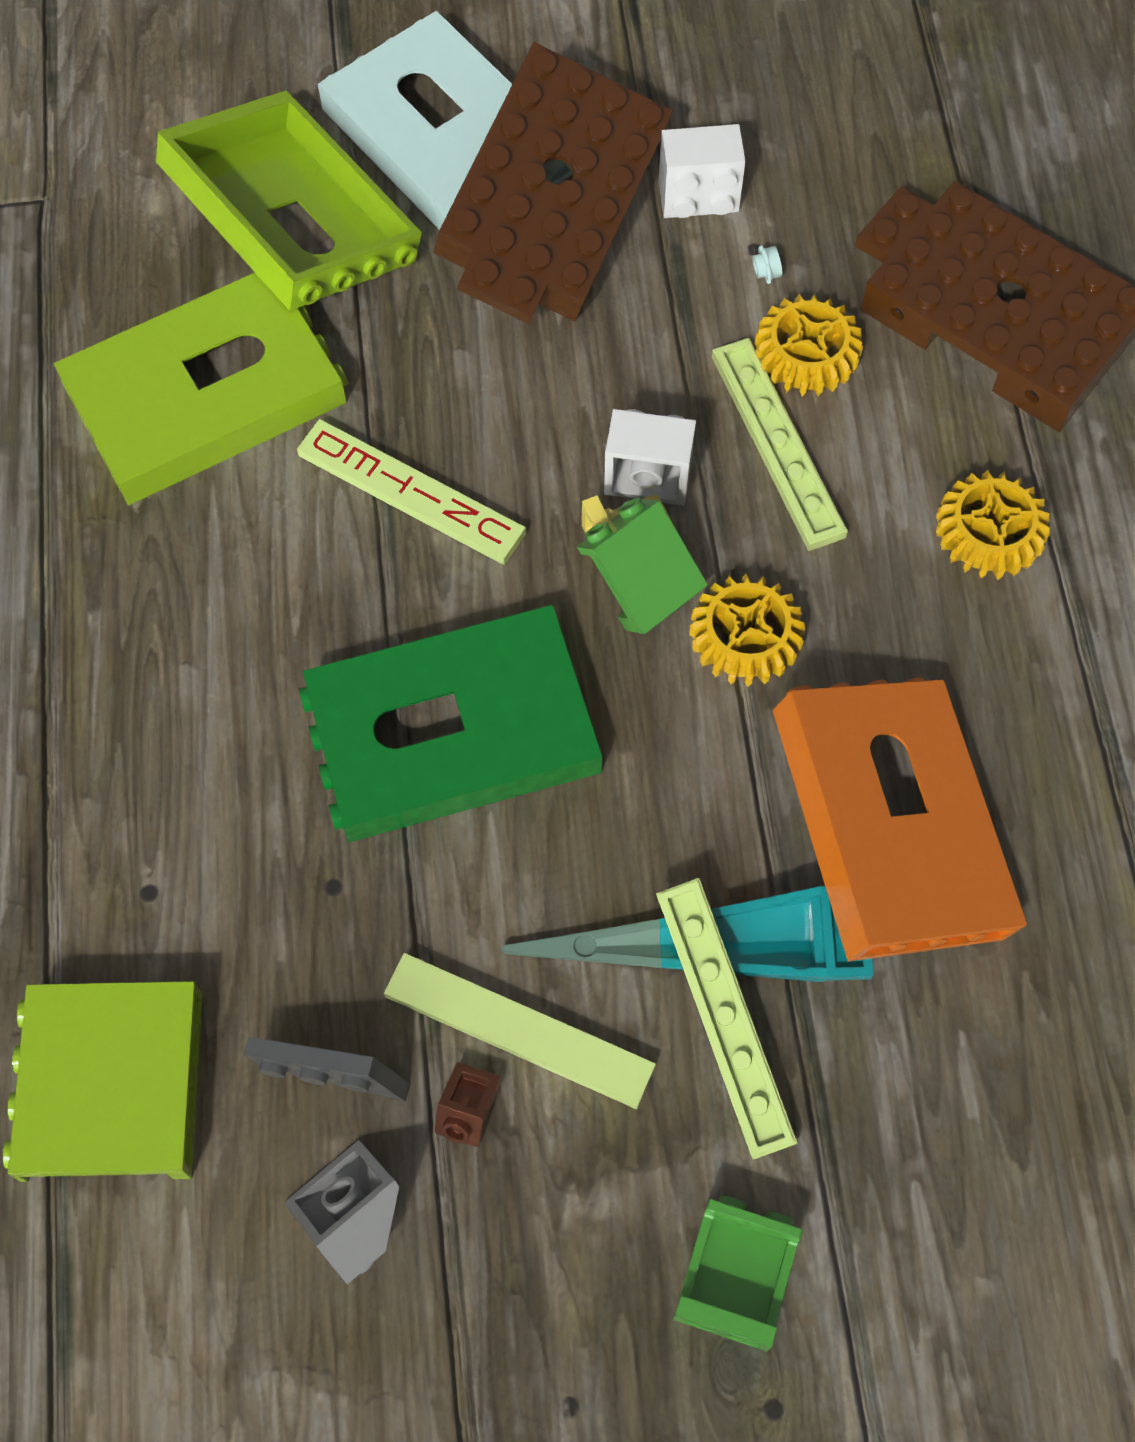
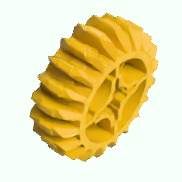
M798 294L794 303L784 298L779 308L771 306L767 317H763L759 323L754 344L756 345V357L761 360V368L767 374H771L773 385L783 382L785 383L786 393L794 387L799 389L802 397L807 390H813L819 397L824 387L834 392L838 387V383L846 384L850 379L851 373H854L858 368L863 346L861 342V328L855 327V316H845V305L834 308L832 307L831 297L823 303L818 301L816 294L808 301H805ZM788 333L790 337L787 339V343L780 345L778 340ZM836 345L839 352L830 358L827 353L830 347Z
M987 470L982 474L981 479L971 473L966 478L965 483L957 481L953 485L951 492L948 491L943 496L942 506L938 508L936 514V522H938L936 536L942 538L940 543L941 550H952L950 554L951 563L959 560L965 562L963 565L964 573L971 570L972 567L979 569L980 579L986 576L988 571H992L998 580L1003 577L1005 571L1014 577L1020 572L1022 567L1028 569L1033 565L1035 559L1041 556L1045 548L1044 544L1050 535V528L1047 527L1050 521V513L1043 511L1045 499H1033L1035 487L1023 489L1021 487V477L1014 480V482L1006 480L1005 471L998 478H993ZM981 505V509L972 510L971 514L961 515L966 509ZM1015 535H1023L1020 541L1004 545L1005 540L1013 539Z
M747 573L742 577L741 583H736L729 575L725 580L724 588L714 582L713 586L710 587V595L702 593L698 601L699 607H695L692 611L691 620L693 623L690 625L689 635L691 638H694L692 642L694 653H702L700 656L702 667L714 664L712 670L714 677L721 675L723 672L728 673L730 685L736 681L737 676L744 677L747 687L752 685L753 677L756 676L765 685L769 682L770 672L780 678L785 672V665L792 667L796 662V653L802 650L804 640H802L801 636L804 635L805 624L799 621L802 616L801 607L792 606L794 601L792 593L780 596V583L773 585L771 588L766 587L764 575L757 583H750ZM766 615L772 618L778 626L781 638L773 634V629L765 623ZM714 622L722 626V632L729 636L727 646L717 637L713 628Z

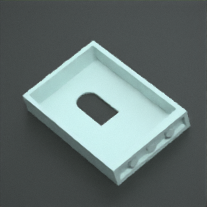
M437 11L418 20L414 25L398 35L387 39L380 46L358 57L351 64L318 83L322 110L438 230H440L512 86V83ZM412 73L425 74L464 111L435 129L399 93L398 84L406 75ZM550 160L543 166L546 172L545 177L554 184H558L572 175L569 165L561 160Z

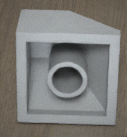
M358 1140L287 1199L284 1204L345 1283L349 1284L359 1274L366 1272L373 1265L374 1261L386 1252L399 1185Z

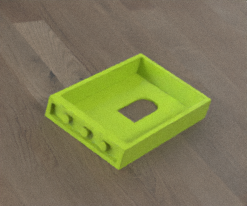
M287 90L158 131L156 163L289 311L304 305L313 304L319 299L337 292H343L367 280L376 279L400 267H407L416 261L422 232ZM298 202L332 238L335 245L334 248L325 254H312L303 250L268 212Z
M255 272L53 363L65 390L128 506L346 404L343 387L348 385L341 366L338 363L332 365L328 359L330 352L322 335L314 336L310 328L313 327L304 306L289 311ZM241 336L256 337L264 344L265 352L259 362L200 390L197 389L183 362Z

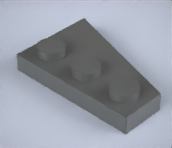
M254 1037L248 1038L243 1054L259 1064L258 1072L275 1078L283 1079L287 1073L299 1076V1079L316 1085L325 1086L328 1083L356 1092L370 1093L406 1102L410 1088L409 1082L371 1056Z

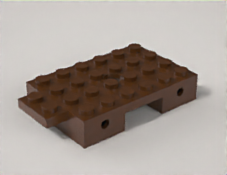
M533 42L438 232L434 254L465 268L457 290L527 324H530L538 305L575 322L661 140L662 130L666 129L673 110ZM550 160L564 161L572 170V179L565 180L560 185L554 184L545 177L546 172L543 166Z
M957 181L951 184L934 205L901 186L857 235L855 246L883 263L867 281L861 311L924 350L939 336L998 373L992 392L1059 433L1135 338L1134 285ZM1003 282L1016 283L1023 288L1026 297L1024 300L1013 299L1009 303L1004 302L996 294L997 286Z

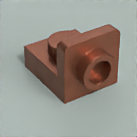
M457 1062L437 1106L435 1133L455 1143L479 1146L484 1123L498 1092L501 1076Z

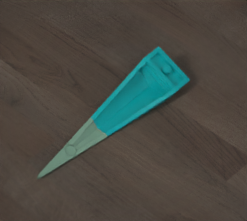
M825 886L711 909L735 975L812 982L871 979L874 976L872 958L847 961ZM665 918L508 944L501 948V951L508 955L684 970Z

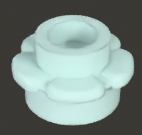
M763 245L759 246V254L752 256L755 274L758 279L765 277L766 283L771 284L772 279L782 277L780 257L776 246L764 248Z

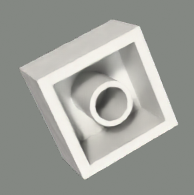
M739 124L662 130L658 182L664 218H686L710 214L724 215L739 212L745 168V156Z
M613 409L605 450L604 495L632 499L640 497V499H644L656 494L662 503L685 506L696 420L685 419L679 415L661 416L646 414L636 409Z

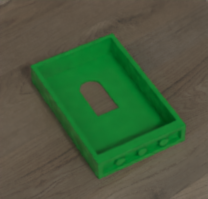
M553 605L302 671L306 686L298 688L304 712L309 713L313 711L316 725L308 726L315 752L323 750L326 760L325 764L318 765L325 791L334 790L337 802L329 805L335 831L344 828L348 843L602 773V754ZM454 694L465 731L397 749L387 748L381 745L375 738L374 726L382 714Z

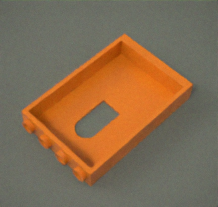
M916 677L903 683L888 684L886 680H877L861 686H850L849 683L843 682L828 688L812 689L809 685H801L790 689L786 693L783 700L772 711L847 961L1003 941L1027 925L944 680L925 681L922 677ZM889 735L898 739L904 745L909 755L927 813L891 817L870 751V745L874 737Z

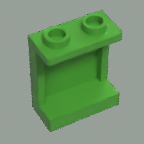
M637 497L624 503L618 509L619 515L610 522L599 523L588 530L585 534L587 539L580 543L577 549L581 555H588L592 558L624 612L618 616V619L624 629L639 634H646L708 586L660 501Z
M721 1195L718 1201L709 1199L673 1320L768 1352L773 1346L777 1331L775 1326L797 1245L801 1240L803 1230L793 1226V1218L781 1213L766 1211L764 1217L746 1211L747 1204L732 1197Z

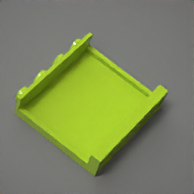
M194 981L26 985L25 999L20 1000L17 1007L18 1026L22 1028L20 1045L15 1046L12 1057L13 1071L17 1074L16 1092H11L8 1099V1117L10 1121H13L11 1139L6 1140L3 1148V1164L8 1169V1175L20 1182H28V1177L167 1174L172 1179H192L203 993Z

